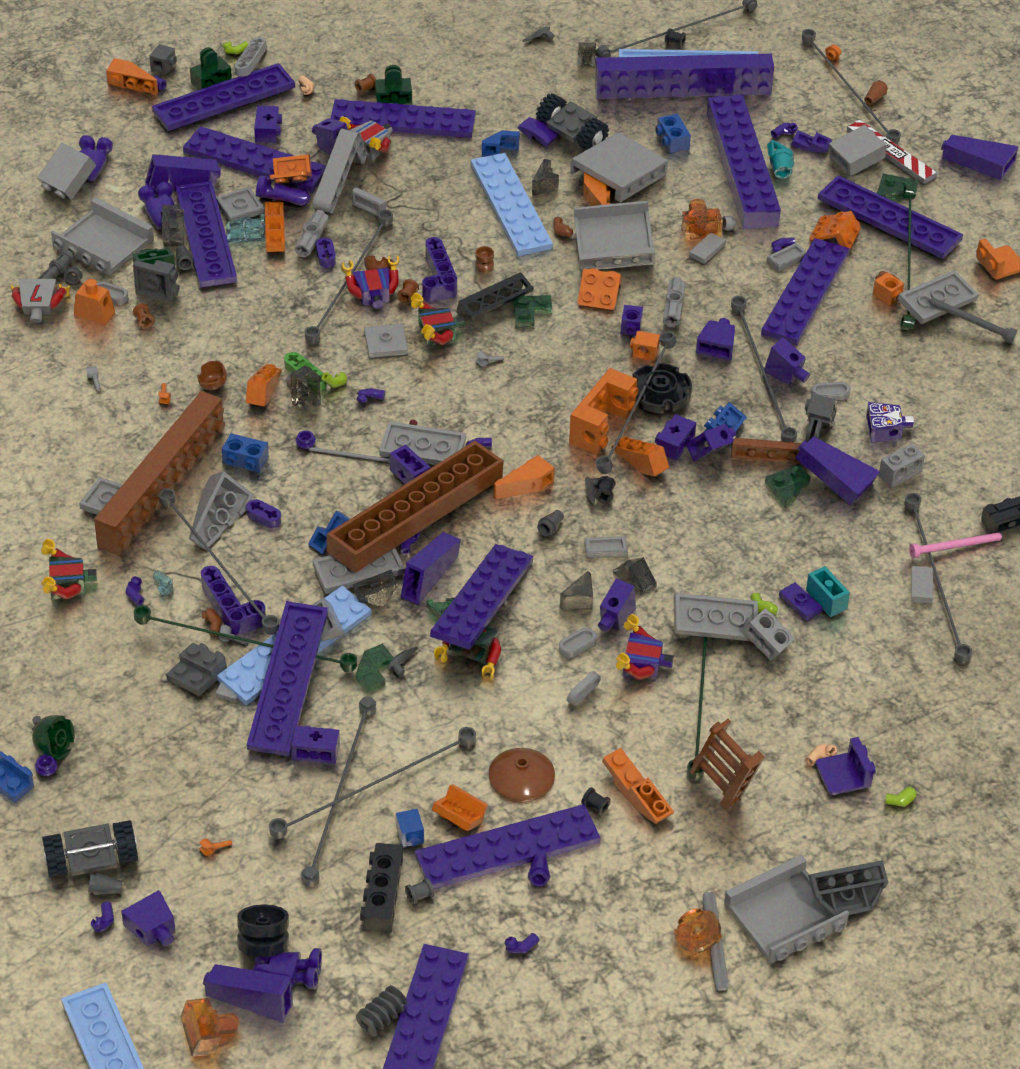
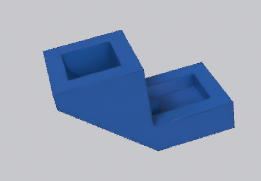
M501 130L482 140V157L500 154L501 149L519 150L520 132Z
M336 510L326 528L317 526L308 545L325 555L328 553L327 533L351 518Z

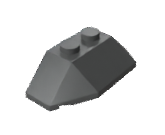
M883 860L808 875L814 898L831 917L846 910L849 912V915L871 911L881 896L883 889L889 883Z

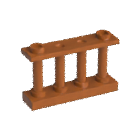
M729 719L722 723L717 722L710 728L709 731L711 733L699 755L692 761L694 764L690 770V773L693 775L702 769L723 791L724 797L720 805L725 810L742 798L765 758L760 751L753 756L747 755L726 733L731 723ZM720 741H722L738 757V759L741 761L740 763L729 753V751L720 743ZM714 751H716L727 762V764L735 771L734 773L720 760V758L714 753ZM709 761L719 770V772L729 781V783H727L714 770V768L708 763Z

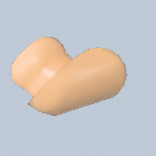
M300 76L298 82L303 85V87L301 86L302 93L304 95L312 94L315 84L306 76Z
M833 744L817 745L805 758V761L808 765L813 766L817 759L836 755L837 747Z

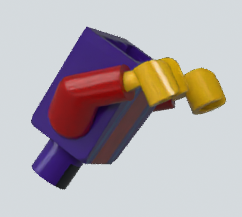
M390 255L388 257V265L391 267V270L389 268L356 271L353 272V275L351 273L353 262L349 260L350 268H346L343 262L341 271L346 274L345 280L349 293L360 299L363 305H373L376 309L383 307L384 303L389 302V295H393L399 285L398 270H396V267L399 265L398 255L395 263L390 261Z
M631 614L627 617L624 628L629 631L633 630V633L630 632L626 653H620L616 657L618 661L616 668L618 670L623 669L622 676L634 677L636 680L655 678L658 676L660 666L672 668L674 655L662 654L663 642L649 635L641 626H637L639 619L636 615Z

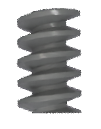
M390 985L386 987L385 991L379 993L378 997L373 998L372 1002L367 1003L365 1008L359 1010L358 1014H356L358 1024L369 1035L376 1037L378 1034L377 1030H384L383 1024L390 1025V1018L395 1020L398 1018L397 1013H404L403 1005L407 1004L406 997L395 986Z

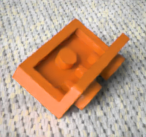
M452 784L449 786L446 796L434 802L432 811L439 814L441 818L453 822L460 829L469 831L482 824L488 805Z

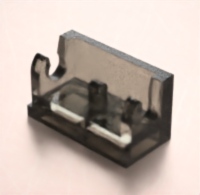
M162 205V241L164 247L184 246V209H181L180 205Z
M307 365L291 373V395L294 405L297 404L307 411L309 410V406L305 404L307 402L312 403L316 407L321 405L320 376Z

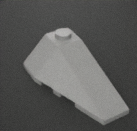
M224 471L211 475L202 491L192 527L207 546L210 547L221 536V533L247 510L246 505L251 501L254 494ZM191 531L189 539L203 550H206Z

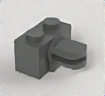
M812 394L811 399H807L805 404L807 420L810 422L806 433V440L812 438L815 424L817 426L814 437L818 439L820 438L823 426L832 428L837 412L835 399Z

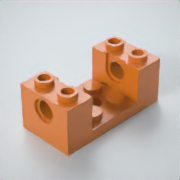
M609 368L570 414L569 443L596 455L601 449H604L608 444L606 433L609 429L606 411L627 419L636 402L639 390L637 388V379Z

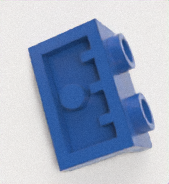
M728 402L724 407L720 405L713 413L716 417L714 419L711 417L704 424L706 428L704 432L723 424L727 425L728 428H733L736 432L747 417Z
M0 752V793L15 803L34 787L33 774L28 767L18 764L12 756H7Z

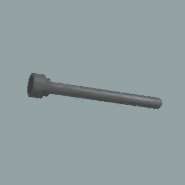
M930 299L932 306L1002 336L1005 342L1012 344L1018 330L1004 329L940 300Z

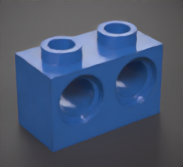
M673 114L659 117L655 131L657 136H660L663 146L667 148L669 153L689 150L691 134L680 116Z
M230 433L221 449L223 464L258 473L261 472L269 457L268 442Z

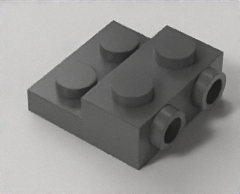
M137 260L134 262L133 272L136 294L171 303L173 298L178 295L180 286L176 284L178 271L175 270L174 264L156 260L154 265Z
M192 643L179 654L180 662L166 673L168 681L200 696L218 680L217 675L227 668L226 658L219 651L215 653L209 651V648L203 643L199 645Z

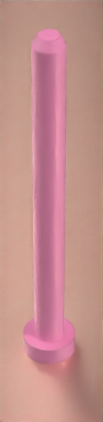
M992 533L918 546L916 543L910 544L909 553L912 558H919L920 554L1000 541L1002 534Z

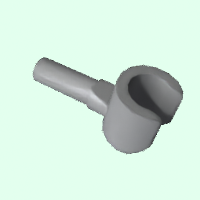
M483 351L477 353L480 359H476L480 366L485 367L489 362L503 361L504 356H487Z
M87 367V379L93 378L96 391H100L97 367Z
M227 625L221 626L220 633L235 636L231 634V627ZM219 636L222 642L232 640L243 645L247 644L245 641Z

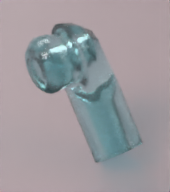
M160 570L155 571L153 579L160 583L158 591L161 595L170 594L173 588V580Z

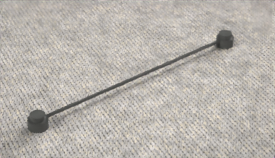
M743 0V6L673 29V31H677L742 8H745L749 11H753L758 6L757 0ZM666 32L613 50H609L606 45H601L596 49L595 54L598 58L611 57L610 53L665 35Z
M812 29L803 30V43L807 45L813 44V46L824 57V59L829 63V65L834 69V71L839 75V77L844 81V83L850 88V90L855 94V96L860 100V102L865 106V108L871 113V115L886 131V138L891 140L895 144H898L900 142L901 137L900 131L896 129L887 130V128L882 124V122L876 117V115L871 111V109L866 105V103L860 98V96L855 92V90L850 86V84L845 80V78L840 74V72L834 67V65L829 61V59L814 43L816 32Z
M381 210L378 213V221L381 225L352 269V275L383 226H390L393 222V213L390 210ZM346 281L317 327L309 326L305 329V339L308 343L315 344L320 339L319 327L346 286Z
M734 296L731 299V308L735 313H740L779 414L783 425L781 440L782 442H795L797 431L792 427H786L743 315L747 301L742 296Z
M667 331L660 335V342L664 348L652 371L656 370L665 350L675 346L676 338L673 332ZM651 374L646 381L647 385L653 374ZM645 385L609 455L601 456L595 461L597 470L601 474H608L612 471L611 456L646 389Z
M169 488L162 489L159 492V502L164 507L172 506L263 618V630L269 635L275 634L279 629L278 617L274 615L264 616L174 505L176 501L175 491Z
M908 493L905 496L904 505L907 510L914 511L924 544L928 545L917 513V509L921 505V496L917 493ZM930 552L928 556L958 644L955 648L954 657L957 662L964 664L971 659L972 648L969 645L960 643Z
M363 697L359 702V712L362 714V718L334 801L339 797L365 716H372L376 712V701L372 697ZM336 804L331 807L312 866L306 867L301 872V881L306 887H314L320 881L319 871L315 868Z
M463 727L459 730L458 741L288 824L284 819H273L269 823L270 835L275 839H281L287 834V827L455 745L472 746L476 741V731L471 727Z

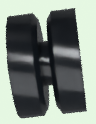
M261 904L249 906L239 911L237 915V927L239 930L237 946L241 952L255 957H269L281 954L287 950L289 946V933L287 931L289 927V914L285 909L275 905Z

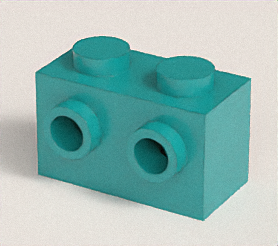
M826 566L808 574L806 591L823 607L822 609L829 617L848 609L850 592Z

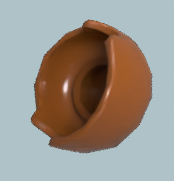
M374 255L364 257L366 270L389 268L391 270V267L388 265V259L382 257L381 261H377Z
M216 360L203 364L201 366V374L197 375L201 388L209 391L220 389L227 381V372L223 363Z

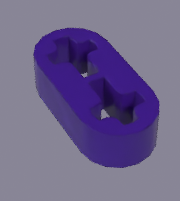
M329 238L318 239L316 241V252L320 266L324 268L333 267L336 264V254L332 240Z
M258 499L247 503V516L252 520L269 528H275L281 524V512L277 508Z

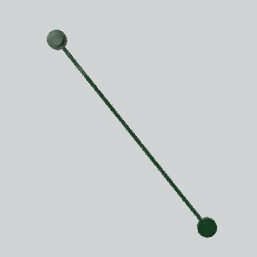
M905 185L902 196L903 199L909 200L907 290H910L911 199H915L917 189L911 185ZM907 310V315L902 316L900 329L909 331V329L913 330L915 319L910 316V312Z
M139 605L134 609V620L140 625H145L148 621L154 620L266 647H274L272 644L151 617V609L145 605ZM352 653L343 654L340 660L319 655L316 657L340 663L342 670L347 673L353 672L357 667V656Z
M704 637L695 757L699 755L707 637ZM691 760L687 764V774L691 779L698 780L704 775V771L700 769L692 775L690 770L694 763Z

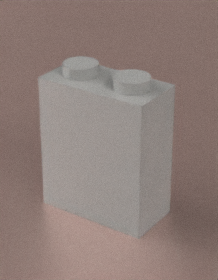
M866 125L829 143L830 157L850 177L886 158L887 146L885 142L880 140L874 131L870 130Z
M61 143L37 178L42 183L41 187L46 191L50 192L52 190L61 199L67 198L72 201L96 167V164L89 156Z

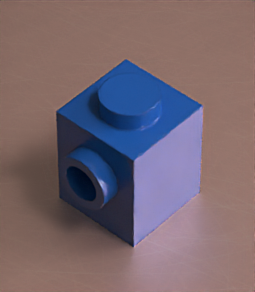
M418 808L397 812L396 829L401 845L408 847L423 844L424 828Z

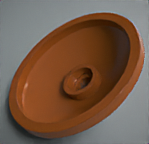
M530 748L506 750L496 756L489 767V782L494 791L501 797L515 802H530L543 797L551 790L555 781L554 766L549 758L541 752Z

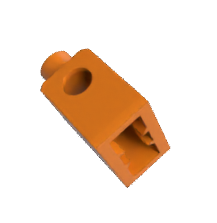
M95 279L86 280L75 294L74 315L106 325L115 315L109 290L97 286Z

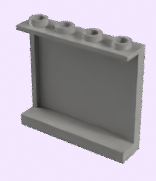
M618 132L572 158L570 174L573 175L580 170L586 172L615 189V200L622 202L666 176L669 160Z
M97 197L91 200L92 210L62 234L55 231L51 232L53 247L61 251H68L74 258L109 276L133 258L132 254L139 253L154 241L152 225Z
M648 201L574 208L580 271H583V268L602 270L655 264V248L653 247Z
M802 855L725 891L724 906L770 964L777 960H784L789 954L795 951H802L808 945L816 941L820 942L826 936L834 932H840L847 926L849 915L847 910L831 917L814 898L808 878L810 874L806 871L807 861Z

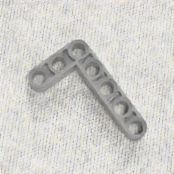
M343 128L340 130L314 197V210H322L332 214L352 162L362 165L365 163L367 149L359 132Z

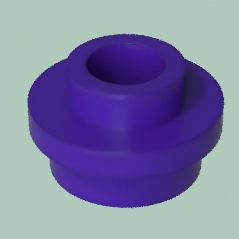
M301 431L296 437V445L303 449L311 448L316 443V438L310 431Z
M40 756L35 763V771L41 776L52 775L57 770V762L52 756Z

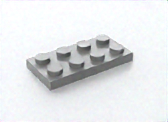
M954 270L900 293L898 300L923 324L948 313L932 306L930 299L935 298L953 307L960 308L976 301L979 294Z
M388 421L379 455L390 458L389 453L406 444L424 462L437 465L464 448L466 433Z
M396 548L356 573L332 555L313 560L314 570L325 594L334 592L342 585L349 589L405 573V567Z
M675 593V634L751 641L742 630L758 615V601Z

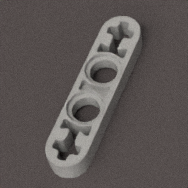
M258 37L250 41L234 65L237 76L243 77L251 74L267 49L265 38Z

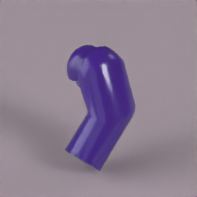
M782 123L771 131V136L777 138L780 135H793L798 130V126L796 123Z
M779 238L771 243L772 252L776 253L782 250V247L794 244L795 238Z
M374 388L361 389L357 392V401L366 403L367 397L384 400L385 390Z
M475 438L468 441L465 445L467 446L473 441H477L485 448H492V438Z
M420 532L400 544L402 555L411 553L410 546L418 540Z
M135 576L128 582L125 593L139 606L144 603L145 599L139 594L142 580Z
M102 903V916L96 917V920L92 919L91 927L96 932L105 931L114 922L112 903Z
M531 933L523 941H517L515 937L511 936L506 938L504 943L508 952L525 954L540 940L535 933Z

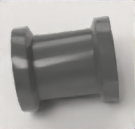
M428 878L413 886L410 884L405 886L407 898L412 905L417 904V901L423 898H432L435 894L433 885Z

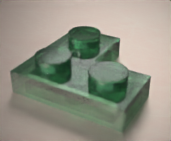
M551 295L520 296L518 299L513 300L515 328L534 327V314H552Z

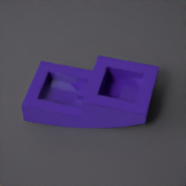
M528 117L517 127L529 139L535 137L545 147L552 143L559 135L548 128L546 124L531 117Z
M797 130L791 146L810 152L827 153L829 143L833 139L817 132L813 137Z

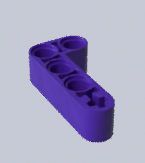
M430 237L425 242V256L433 276L425 277L422 280V297L428 302L454 298L457 295L456 273L442 240L437 237Z
M206 566L201 570L202 589L224 625L231 627V634L238 636L262 627L263 618L250 602L240 604L217 567ZM253 600L255 605L266 616L265 604L260 600Z

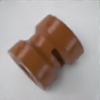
M488 246L477 248L475 252V268L483 273L492 271L494 268V250Z

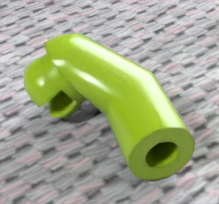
M230 41L223 43V51L226 54L238 55L244 52L248 43L245 41L237 46H232Z
M325 372L321 377L333 389L344 386L347 382L344 372H339L340 375L336 374L335 377Z
M753 593L750 596L751 601H758V614L765 608L773 615L777 613L778 607L772 602L763 601L759 593Z
M906 787L898 795L886 793L885 804L906 807L916 798V790L913 787Z

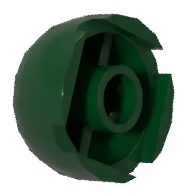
M50 715L42 718L37 722L32 734L33 745L36 751L42 756H52L56 760L63 759L70 753L71 749H68L70 742L74 743L75 731L71 720L66 719L62 715Z

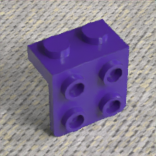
M859 737L850 738L848 753L816 760V767L830 795L872 786L873 775L876 773L873 761L869 760L867 748L865 745H862Z

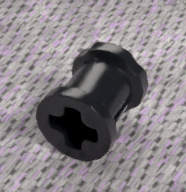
M669 28L664 41L667 44L673 43L682 48L686 41V33H678Z
M602 476L597 483L599 489L595 493V498L601 503H609L613 500L612 490L616 482L611 477Z
M591 787L583 795L581 804L590 806L601 816L607 811L611 799L609 797L604 798Z

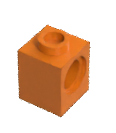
M887 272L875 280L873 295L890 306L899 301L898 296L900 293H903L904 283Z
M637 331L636 337L632 338L630 343V349H633L632 357L655 361L659 351L660 335Z

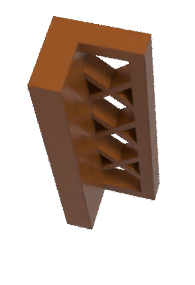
M735 438L732 443L731 458L802 464L796 459L800 452L798 447L801 443Z

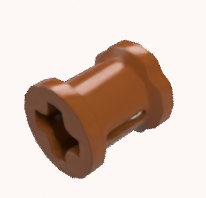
M369 74L366 78L362 80L357 79L354 82L355 88L360 95L364 94L367 90L375 89V76Z
M406 279L403 282L402 290H399L397 293V299L401 303L411 304V297L414 293L418 292L419 285L412 279Z
M141 303L134 307L133 315L138 319V325L142 329H147L154 325L155 318L150 314V308L147 304Z

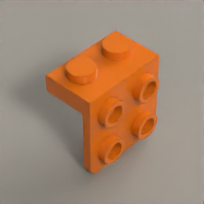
M309 154L273 158L274 175H269L271 180H275V183H289V179L301 182L307 181V177H312Z
M852 211L839 212L829 216L824 215L819 218L809 239L813 242L814 238L824 240L835 237L839 245L851 249L861 229L860 223L856 220Z
M986 239L979 240L976 258L995 280L1020 272V257L1010 246L1005 245L994 249Z
M583 268L578 305L613 311L616 307L618 290L621 288V274L614 271L604 272L594 268Z

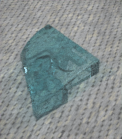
M260 213V218L258 219L244 217L239 220L227 221L226 237L228 243L264 241L265 213Z

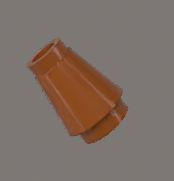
M881 80L873 82L864 101L868 105H873V103L885 96L888 90L886 83Z

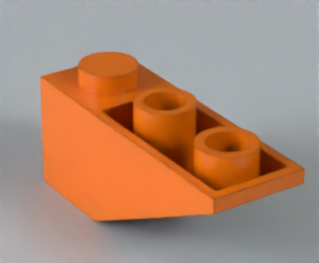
M114 58L106 70L108 85L158 94L157 79L131 61Z
M584 172L583 197L591 206L610 204V191H606L609 190V186Z
M273 364L262 366L247 381L245 403L265 406L272 397L282 369L276 368V365Z
M622 437L614 450L642 474L655 477L669 468L663 446Z
M537 455L526 461L519 468L512 470L502 479H498L494 483L493 498L496 500L539 492L554 482L555 467Z

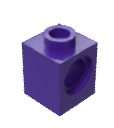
M624 305L621 334L636 336L637 331H641L643 307Z

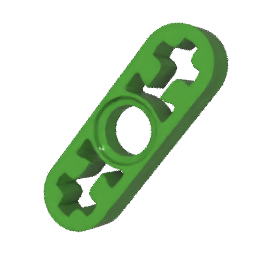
M289 352L285 355L284 364L288 371L299 373L302 377V382L314 391L326 389L327 384L321 379L324 374L322 371L297 352ZM310 370L309 373H302L301 371Z

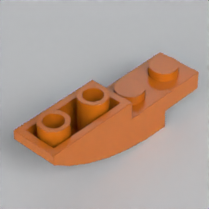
M622 748L603 757V764L615 778L613 781L614 785L642 815L657 824L674 814L673 809L649 777L644 779Z

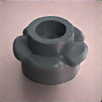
M76 266L67 267L64 271L65 280L69 284H76L83 277L82 271Z

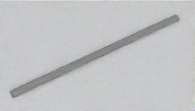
M315 447L309 448V451L390 463L389 458Z

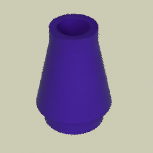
M536 853L534 855L528 872V879L535 886H543L550 879L547 856L544 853Z

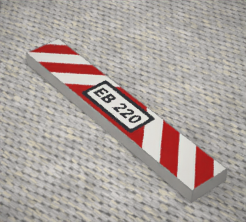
M860 119L847 126L848 133L863 125L873 130L875 135L880 140H883L887 146L886 159L921 183L926 184L937 177L935 170Z

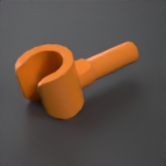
M162 383L161 391L158 392L160 397L159 403L169 405L171 394L166 392V383Z
M205 838L200 841L202 847L199 850L205 856H210L216 849L231 846L232 841L228 840L212 844L209 839Z

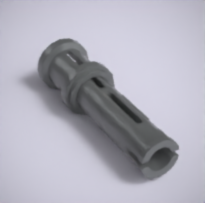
M62 250L59 253V257L56 260H52L48 269L37 279H54L57 275H62L65 269L74 263V257L68 251Z

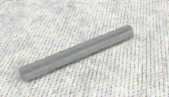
M705 892L703 894V905L715 987L717 991H726L729 983L716 896L714 892Z

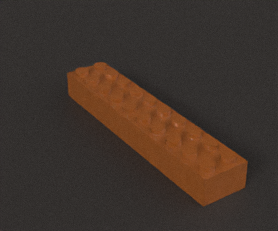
M201 391L94 518L97 548L118 556L124 549L128 548L130 541L140 533L144 524L148 523L153 513L161 507L159 492L165 488L173 490L177 484H180L184 475L193 468L198 458L203 456L207 447L211 446L216 436L224 430L222 398Z
M473 441L327 533V552L354 573L360 571L492 486L498 479H502L504 460L477 441Z

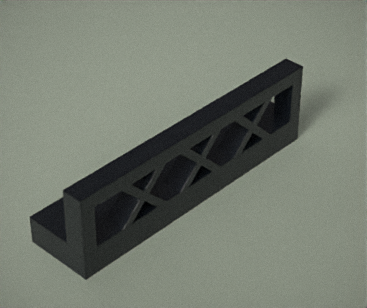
M519 272L459 300L456 313L459 316L467 315L470 320H473L533 292L534 287Z

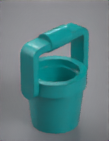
M771 140L767 144V149L774 174L780 179L788 178L792 174V167L794 166L793 152L786 146Z

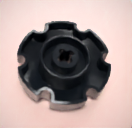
M659 363L656 370L652 371L654 366L648 364L640 367L632 374V377L637 379V388L639 389L636 401L644 385L646 386L639 401L642 404V409L662 414L665 410H670L671 412L678 411L688 404L689 396L692 394V382L687 373L679 372L678 367ZM651 374H653L647 385L646 381Z

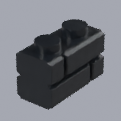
M1020 496L1012 499L1006 498L1000 503H991L983 508L981 522L990 534L1003 533L1020 527Z

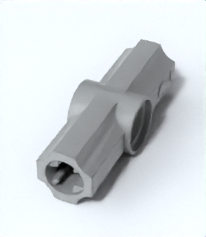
M317 210L313 212L310 220L303 225V233L295 246V252L299 257L306 258V256H309L316 246V241L320 239V235L329 220L328 215L324 211Z
M678 277L669 280L663 323L667 327L672 328L680 323L685 291V282Z

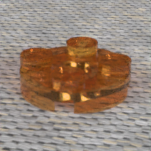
M700 908L684 913L678 920L677 930H674L675 938L680 947L691 955H697L710 949L722 938L721 924L717 916L710 910L708 912L701 911ZM696 928L702 929L700 933L694 934Z

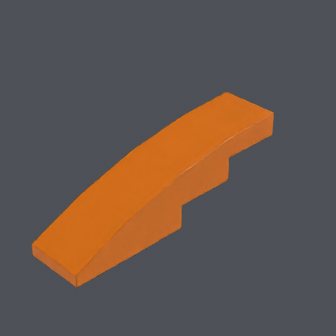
M265 202L266 252L285 251L283 202Z

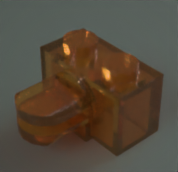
M701 199L690 201L689 211L682 212L681 229L684 239H704L710 233L721 237L723 219L719 208L707 209L705 201Z
M209 998L186 1000L180 1016L192 1057L215 1054L220 1039L234 1037L239 1027V1019L235 1014L218 1015L217 1011L212 1009Z

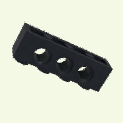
M376 843L374 852L370 851L369 865H372V869L367 870L366 883L369 884V888H364L363 902H366V907H361L360 921H364V930L392 933L403 863V845Z

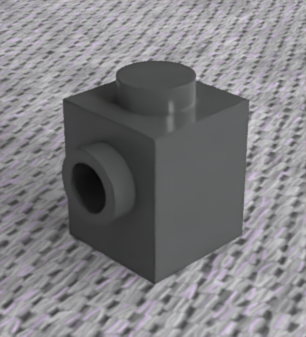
M159 44L149 55L150 69L167 74L177 62L175 48Z

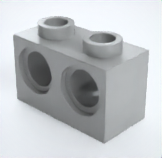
M911 443L881 459L879 477L893 488L922 472L925 455Z
M766 608L742 630L770 661H773L795 639L790 631L784 628Z

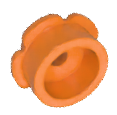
M832 44L825 49L826 57L829 60L837 61L840 59L839 56L842 54L839 46Z

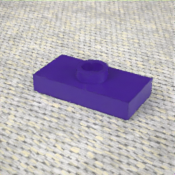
M796 582L779 591V597L805 621L822 612L823 607Z

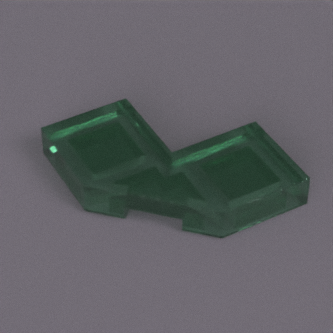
M383 643L364 651L358 666L356 679L366 692L385 685V678L378 669L388 665L393 656Z

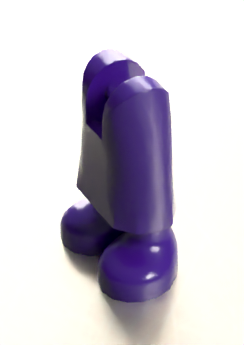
M83 135L79 140L81 148L79 152L89 156L96 164V167L88 177L89 182H94L107 160L106 155L112 151L113 143L110 139L101 137L96 144L91 136Z
M261 175L258 179L256 197L272 198L273 200L290 202L299 206H305L311 200L309 193L306 191L287 187L276 183L274 188H272L270 177Z
M162 182L157 186V198H155L153 188L149 185L141 187L138 191L139 199L145 203V209L158 230H164V220H168L170 228H174L177 225L175 205L171 198L173 189L168 182Z
M314 948L307 959H301L300 952H283L275 956L256 957L255 962L257 964L253 966V970L289 976L292 978V986L300 983L304 984L308 989L315 990L318 985V975L321 972L322 949Z

